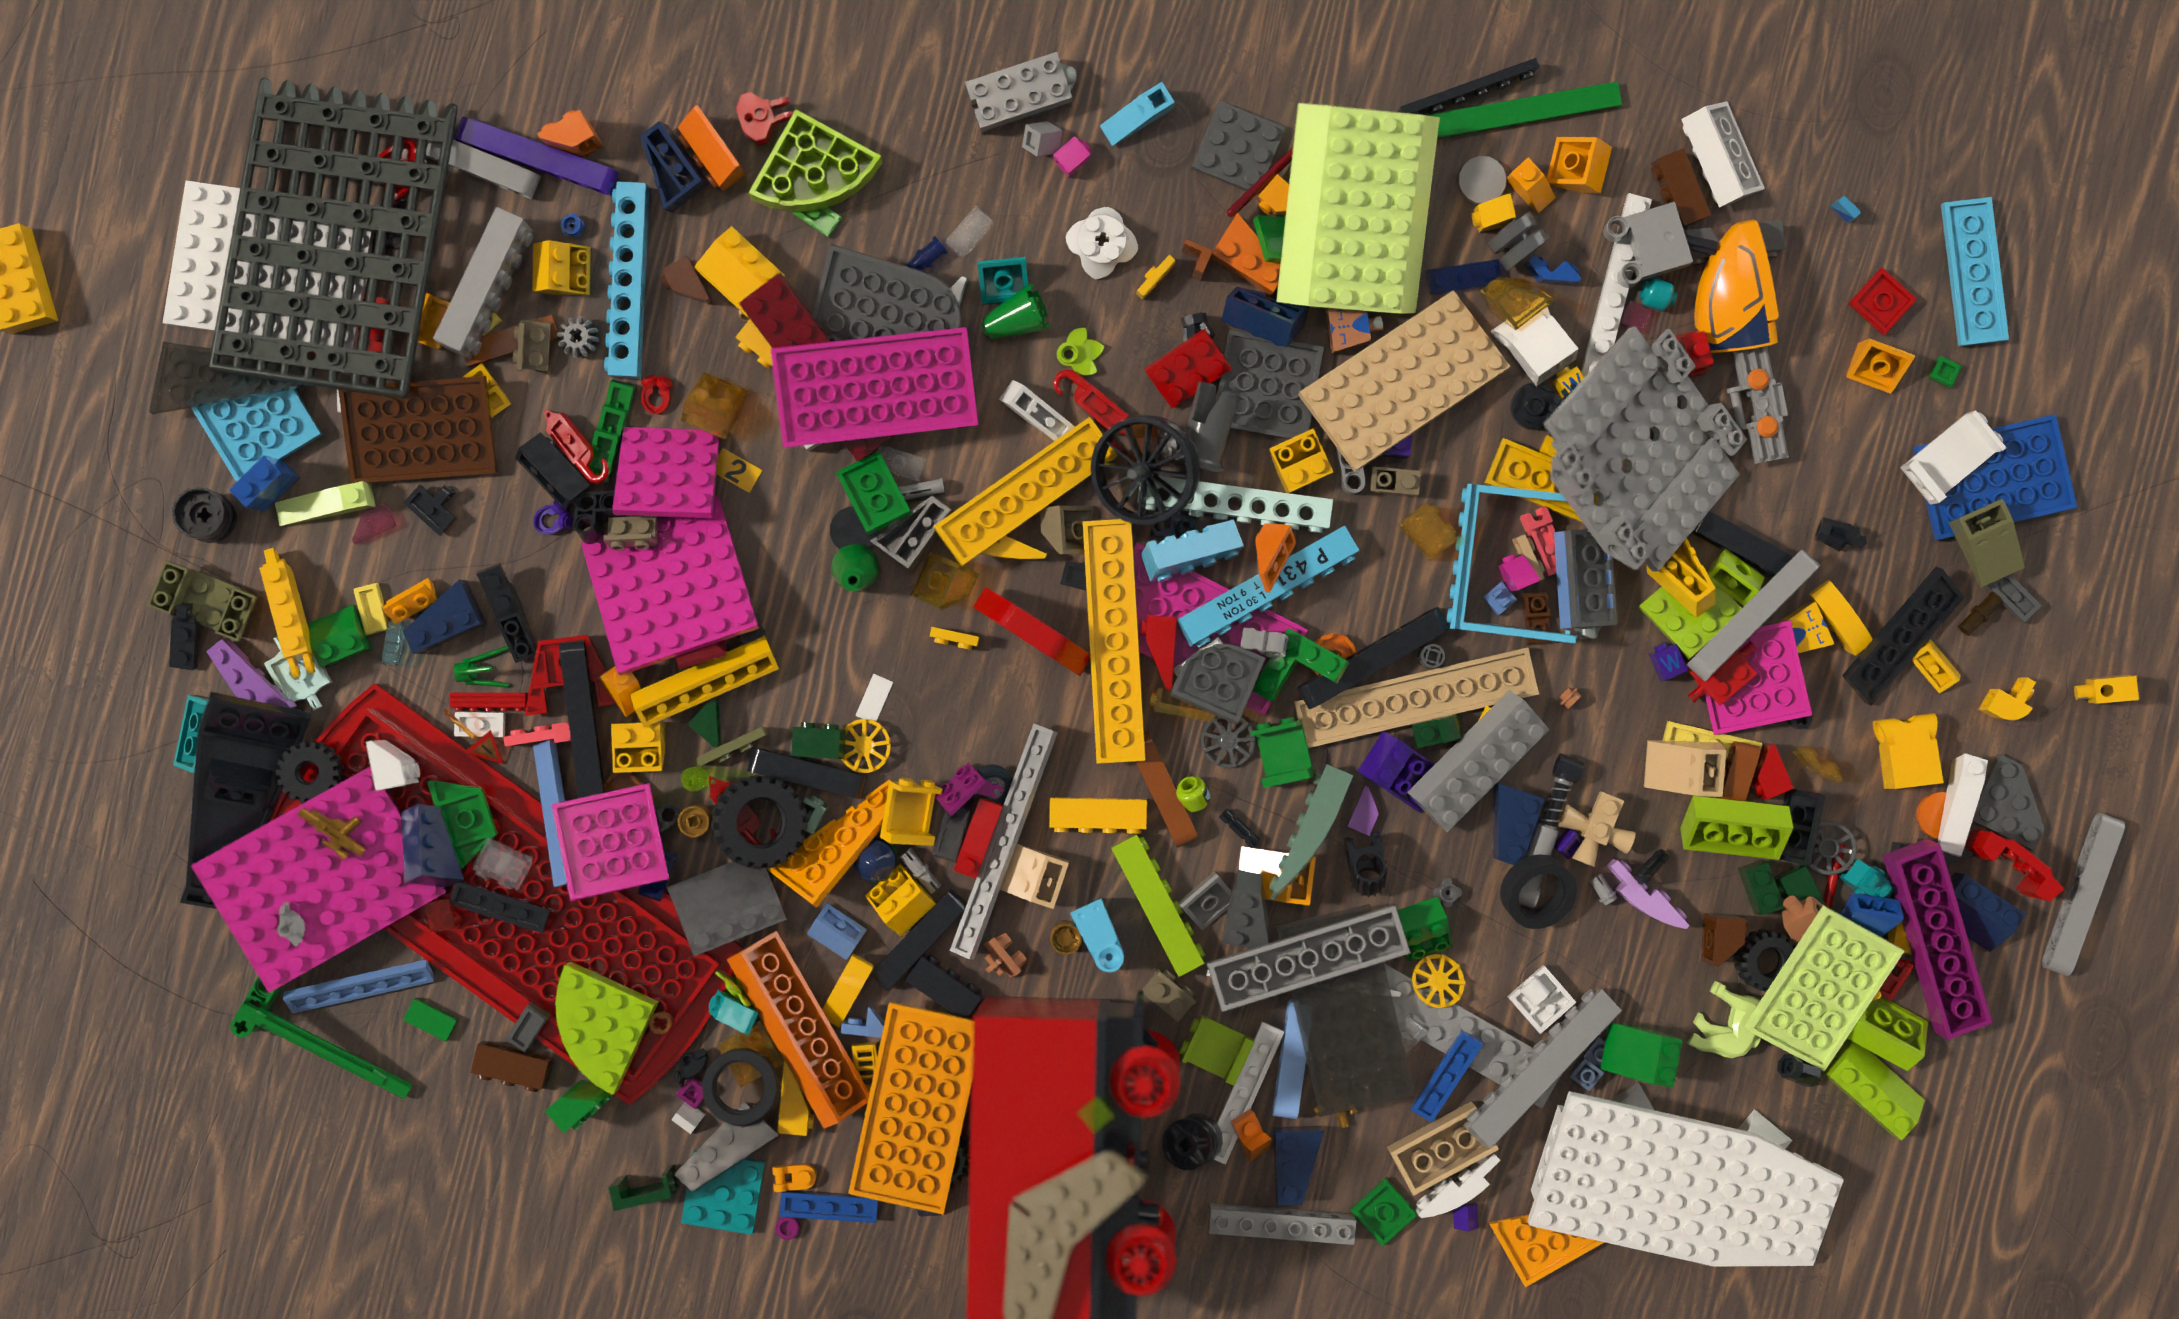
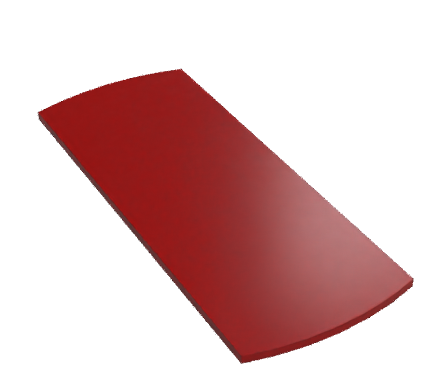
M374 683L352 701L325 728L316 740L318 743H326L327 747H333L336 750L334 753L341 756L342 759L339 761L340 764H344V769L341 771V774H344V780H340V783L371 766L366 742L386 740L414 758V762L418 764L420 769L419 783L386 789L400 814L417 804L435 806L427 783L431 780L483 788L498 834L461 869L464 878L462 881L552 909L545 932H536L449 905L455 886L453 884L445 887L446 893L383 929L512 1022H517L530 1001L549 1013L550 1017L536 1039L576 1068L578 1067L570 1058L561 1040L556 1017L558 982L565 964L571 961L659 1001L654 1014L659 1011L668 1012L673 1019V1024L664 1034L654 1033L648 1025L620 1088L614 1094L630 1106L672 1068L701 1033L712 1016L708 1012L711 998L716 995L717 990L725 992L727 989L725 981L715 973L721 970L733 977L734 971L727 959L742 951L744 947L736 941H731L694 956L670 894L655 883L571 901L568 885L562 887H554L541 801L480 757L465 753L467 750L465 746L379 684ZM306 763L301 768V776L304 780L313 782L319 776V769L313 763ZM282 791L268 823L303 803H300L299 800L290 799L291 795L289 793L284 794ZM656 1017L655 1020L658 1021L655 1025L666 1028V1025H664L667 1022L666 1019Z

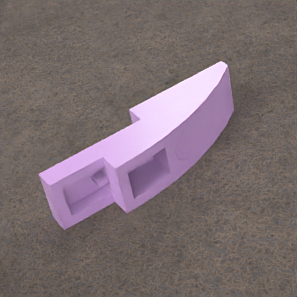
M1612 858L1606 864L1621 882L1615 890L1633 907L1666 924L1684 929L1689 927V924L1685 921L1687 916L1678 907L1675 909L1669 903L1671 898L1662 889L1658 891L1651 888L1646 892L1648 887L1645 883L1643 885L1638 884V881L1630 874L1632 869L1623 860L1619 862Z

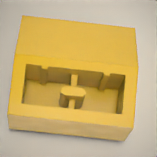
M551 240L534 243L532 292L550 295H590L591 247Z
M1314 429L1269 448L1276 472L1286 493L1290 494L1333 473Z
M656 722L647 727H643L642 723L611 724L613 773L663 771L666 748L665 722Z
M901 863L894 868L888 878L881 880L865 895L883 922L900 937L936 905L928 892Z

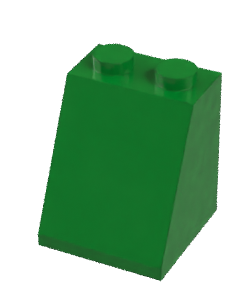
M1610 1022L1600 1069L1652 1085L1674 1088L1683 1039L1650 1027Z

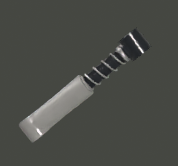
M1562 753L1558 755L1552 771V775L1555 776V786L1551 788V797L1547 799L1549 803L1547 808L1544 809V817L1540 820L1541 823L1535 826L1525 858L1538 854L1551 856L1559 833L1556 824L1560 822L1558 819L1560 812L1564 811L1562 807L1564 801H1567V792L1571 790L1572 784H1576L1581 777L1584 761ZM1544 874L1533 877L1523 886L1519 894L1520 905L1532 909L1535 907L1539 899L1540 885Z

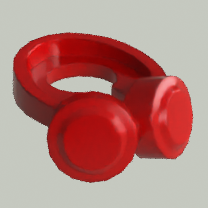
M656 375L646 376L641 381L643 385L641 392L642 405L649 413L659 414L669 406L671 399L670 389L673 387V382L666 376H659L658 378ZM655 385L659 387V394L663 399L662 404L659 406H654L649 401V396L654 392Z

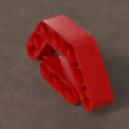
M985 587L973 606L982 614L1079 676H1081L1091 660L1088 652L987 587Z

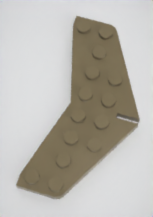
M1106 1151L1013 1199L1016 1202L1010 1203L1004 1298V1316L1006 1319H1052L1070 1251L1075 1243L1123 1201L1135 1193L1147 1178L1144 1174L1116 1153Z

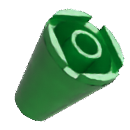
M1033 284L1026 285L983 317L981 328L986 337L990 336L991 339L1045 331L1050 328V322L1045 323L1044 317L1048 316L1047 310L1039 292L1032 291Z
M852 544L840 548L834 555L831 571L833 578L842 588L848 591H862L875 583L880 567L876 554L869 547L861 544Z

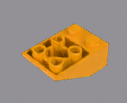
M1241 846L1239 870L1262 874L1265 899L1273 900L1270 899L1273 890H1270L1269 887L1274 875L1280 876L1282 869L1278 868L1283 854L1288 856L1289 852ZM1315 856L1294 882L1273 901L1310 906Z

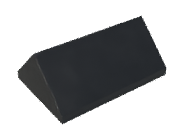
M1797 789L1785 792L1783 806H1789L1793 830L1779 860L1811 866L1826 795Z

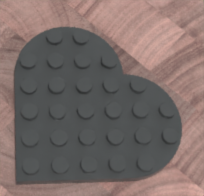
M833 244L830 245L812 315L832 342L961 328V312L958 301L952 290L938 277Z

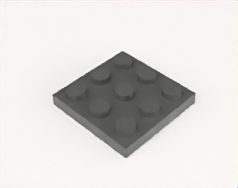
M1218 101L1192 169L1247 191L1269 170L1286 127Z

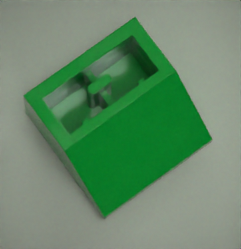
M1438 896L1397 910L1410 951L1409 954L1405 955L1407 962L1453 947L1448 918Z
M580 1080L544 1112L563 1133L571 1127L575 1131L612 1097L592 1081Z

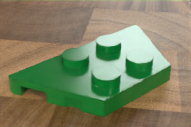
M428 781L434 805L440 808L460 869H463L498 834L484 789L442 781Z

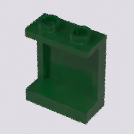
M669 1165L661 1175L663 1182L631 1189L627 1175L617 1177L608 1187L613 1211L672 1198L679 1189V1185H681V1180L674 1175L678 1170H675L674 1165Z

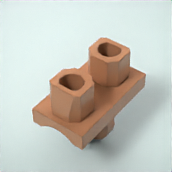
M1006 933L996 938L993 937L983 944L990 952L984 957L989 963L985 970L989 973L994 969L999 976L1006 972L1012 978L1021 972L1020 968L1027 961V958L1019 950L1011 957L1008 955L1005 949L1013 942Z

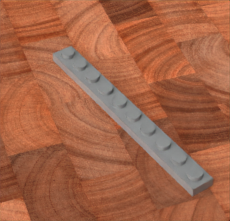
M1037 724L1032 726L950 951L970 960H974L1058 734L1056 731Z

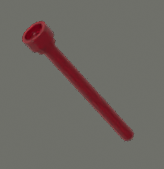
M1293 147L1227 210L1229 217H1234L1237 212L1241 211L1292 161Z

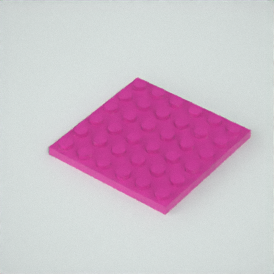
M718 496L714 497L712 518L668 517L658 519L657 546L649 547L647 550H639L635 547L625 548L622 551L612 550L603 541L604 536L607 534L601 535L600 539L592 544L581 542L616 670L620 676L759 629L722 503Z

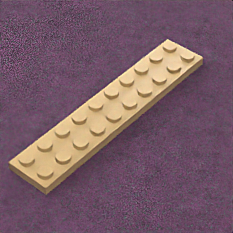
M1526 647L1346 689L1312 709H1308L1304 700L1294 701L1293 703L1297 720L1302 719L1308 748L1470 711L1486 707V705H1495L1509 690L1521 698L1538 695L1539 691L1529 648Z

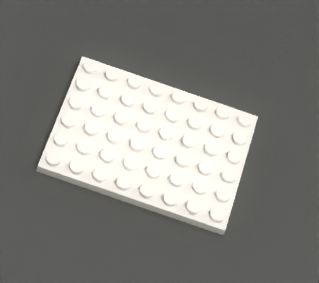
M193 181L185 182L163 317L164 324L207 331L215 330L240 188ZM246 214L243 236L256 237L259 215ZM269 218L266 239L279 241L283 219ZM293 220L289 242L303 244L307 222ZM317 224L314 246L327 247L330 225ZM340 227L337 249L350 251L354 229ZM364 230L360 252L371 254L375 232ZM237 262L234 283L247 285L251 263ZM261 264L257 286L271 288L274 266ZM284 269L281 290H295L298 269ZM308 271L305 293L318 295L322 273ZM332 274L329 297L342 298L345 276ZM355 279L352 300H363L367 279ZM229 308L225 331L239 332L242 310ZM252 313L249 334L262 336L266 317L265 313ZM276 315L273 338L286 339L290 317ZM300 319L296 341L310 342L313 320ZM323 323L320 344L333 346L337 324ZM347 325L343 348L356 349L359 334L358 327Z

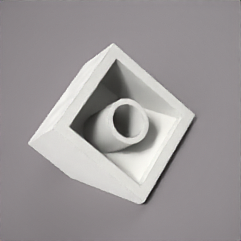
M386 740L366 742L376 791L419 783L420 769L418 764L414 762V758Z

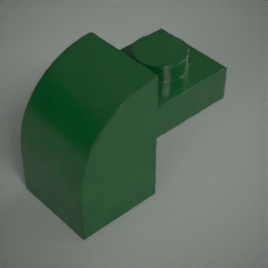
M1458 714L1411 724L1416 748L1446 743L1463 737Z

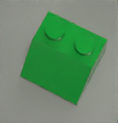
M355 605L309 623L310 646L320 668H329L373 649L368 636H365L363 624Z

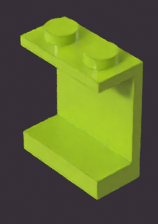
M1201 1014L1199 1019L1194 1018L1190 1026L1189 1032L1192 1034L1189 1040H1184L1179 1050V1054L1182 1055L1181 1061L1184 1063L1189 1062L1207 1070L1235 1086L1255 1042L1253 1038Z

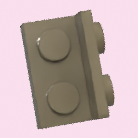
M522 319L519 326L515 325L514 340H518V350L514 349L513 364H517V371H522L523 369L548 371L551 322Z
M656 516L608 518V534L604 536L603 541L609 548L616 551H622L629 547H635L639 550L655 547L658 540V518Z
M1158 969L1141 991H1144L1146 997L1179 1022L1190 1007L1196 1004L1197 1000L1194 998L1196 993L1187 985L1181 987L1175 982L1177 977L1167 969L1164 972Z

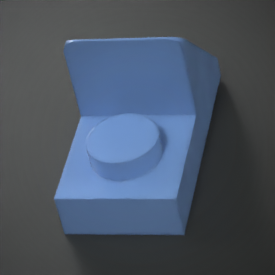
M871 1004L868 1007L866 1023L862 1022L863 1019L848 1017V1021L844 1020L842 1022V1034L882 1038L885 1022Z

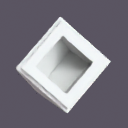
M684 1102L672 1118V1121L691 1134L706 1114Z

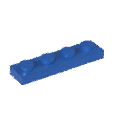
M1461 1030L1411 1106V1111L1432 1123L1483 1046V1042Z
M800 1191L781 1192L780 1217L866 1223L877 1222L878 1200L844 1194Z

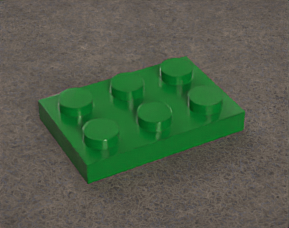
M879 451L836 472L867 535L911 515V511Z

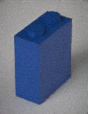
M264 455L229 491L245 507L267 511L300 477L283 460Z

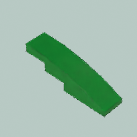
M614 379L609 383L606 402L602 405L598 428L594 431L591 445L593 447V459L589 465L595 475H600L603 471L601 460L605 459L607 461L609 474L604 482L610 481L622 442L623 428L627 424L636 387Z

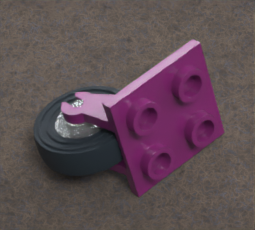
M968 762L965 766L960 767L956 771L955 776L947 783L940 786L942 794H935V798L951 816L971 797L977 803L980 797L1003 805L1013 779L1009 772L999 765L990 764L976 770Z

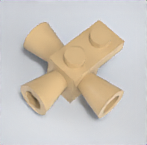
M1600 791L1591 814L1586 813V815H1583L1567 804L1565 806L1558 826L1579 830L1578 835L1585 838L1573 855V859L1595 867L1599 844L1606 846L1607 843H1610L1625 854L1630 851L1636 833L1614 828L1624 803L1623 800Z

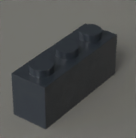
M541 432L519 447L515 459L564 510L575 504L576 498L580 494L588 492L591 485L581 472H578L573 467L566 455H562L556 449L554 442L550 438L545 437Z
M923 954L905 981L953 1015L968 1018L982 998V995L979 993L981 990L971 982L965 984L960 980L961 976L953 969L949 968L946 970L941 967V961L933 955L929 954L927 957Z

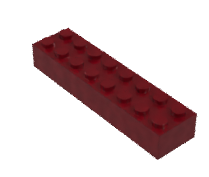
M781 273L776 274L739 302V305L772 349L832 342ZM893 435L842 442L858 462Z

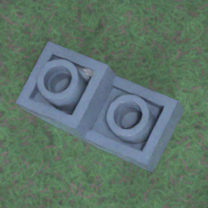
M1597 1036L1591 1042L1570 1074V1078L1588 1091L1593 1088L1604 1074L1600 1067L1605 1040L1600 1036Z

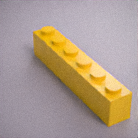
M763 636L726 652L727 656L700 663L631 693L630 696L634 709L643 727H647L778 670L779 667L766 637Z

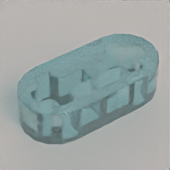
M390 620L388 623L382 656L384 665L396 667L399 664L404 640V621L395 624Z

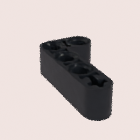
M615 491L585 492L576 498L573 526L584 543L592 544L600 539L602 523L608 522V518L636 517L631 515H614L613 508L610 507L614 502ZM656 516L658 519L668 518L663 516Z

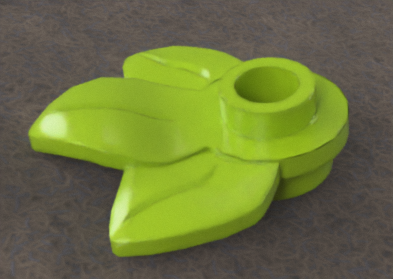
M1086 328L1074 329L1069 333L1067 342L1059 346L1057 359L1062 365L1071 366L1080 375H1093L1097 372L1093 360L1100 356L1104 350V345L1095 340L1087 339ZM1068 350L1073 352V357L1070 359L1064 356V353Z
M721 970L716 971L715 974L725 981L726 988L734 997L740 999L745 1007L752 1005L738 978L731 977Z

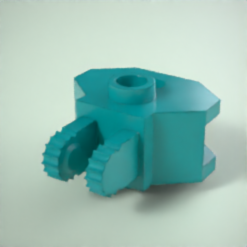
M1859 859L1854 860L1853 866L1847 874L1840 876L1842 881L1856 894L1889 898L1893 893L1891 882L1885 878L1887 874L1876 866L1872 868Z

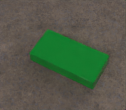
M418 998L413 999L403 1018V1021L445 1042L449 1040L459 1020Z

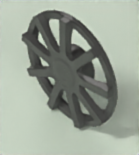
M1218 716L1212 718L1204 727L1201 735V746L1205 756L1212 763L1220 767L1231 768L1241 765L1251 756L1254 750L1255 736H1251L1250 733L1253 731L1252 727L1241 717L1240 722L1243 724L1236 731L1233 732L1231 730L1232 722L1229 721L1227 730L1224 731L1217 721L1222 718ZM1213 723L1219 730L1220 735L1207 732ZM1246 727L1250 737L1238 738L1237 735ZM1205 737L1216 739L1218 742L1206 748ZM1251 741L1248 752L1238 746L1239 742ZM1220 747L1221 751L1215 760L1209 754V751ZM1234 749L1238 750L1240 753L1244 755V757L1237 762H1235L1233 754ZM1225 751L1229 752L1231 763L1220 762Z
M1834 821L1820 822L1819 832L1822 840L1816 839L1818 847L1814 848L1813 852H1819L1820 855L1809 867L1815 872L1824 875L1839 874L1848 869L1855 860L1857 853L1855 837L1847 827ZM1824 825L1834 826L1829 838L1826 837L1822 826ZM1838 827L1848 834L1839 840L1834 839ZM1851 839L1852 850L1839 847V844ZM1839 852L1852 854L1847 864L1838 856ZM1823 858L1827 859V871L1816 867ZM1835 858L1842 865V868L1832 871L1831 859Z

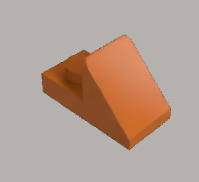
M1251 1109L1230 1121L1249 1162L1270 1150L1272 1139L1263 1132L1255 1113Z

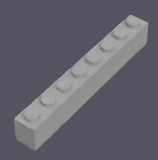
M1602 989L1588 990L1581 997L1582 1002L1577 1007L1574 1006L1566 1012L1565 1020L1561 1024H1555L1549 1030L1550 1035L1533 1047L1532 1050L1534 1052L1528 1058L1525 1057L1516 1065L1517 1070L1512 1075L1508 1074L1500 1081L1499 1084L1501 1086L1496 1092H1490L1483 1099L1484 1104L1479 1109H1474L1469 1113L1466 1118L1468 1121L1463 1126L1483 1147L1492 1148L1622 1011Z

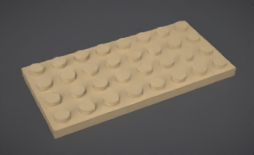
M1453 290L1301 390L1298 395L1353 471L1356 472L1507 371L1511 366Z

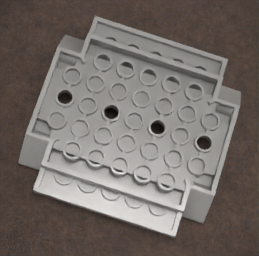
M1636 327L1629 328L1544 423L1555 439L1551 444L1557 451L1552 458L1550 479L1603 551L1634 570L1638 569L1643 562L1647 564L1652 572L1659 571L1740 475L1725 453L1730 456L1735 455L1747 441V438L1722 403L1708 405L1693 384L1688 374L1696 365L1670 328L1666 329L1653 343L1652 349ZM1678 397H1679L1680 400H1681V407H1680V409H1679L1678 406H1677V402H1678L1677 398H1678ZM1650 429H1652L1654 433L1653 440H1651L1649 437ZM1622 461H1624L1626 464L1625 472H1623L1621 469ZM1594 493L1598 497V502L1596 505L1593 503Z

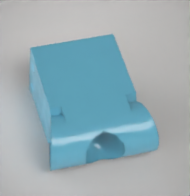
M1101 898L1071 912L1070 914L1098 968L1109 973L1118 970L1124 961V951L1103 899Z

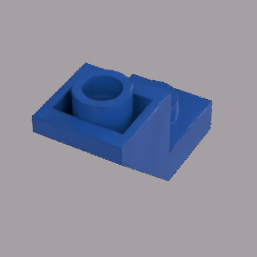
M1536 255L1524 264L1526 269L1539 283L1573 286L1582 279L1579 276L1580 272L1577 267L1567 261H1564L1552 273L1548 270L1550 268L1548 263L1542 257L1538 258Z

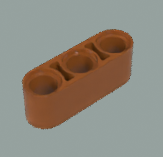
M1737 741L1731 744L1725 763L1723 796L1715 798L1746 802L1759 759V746Z

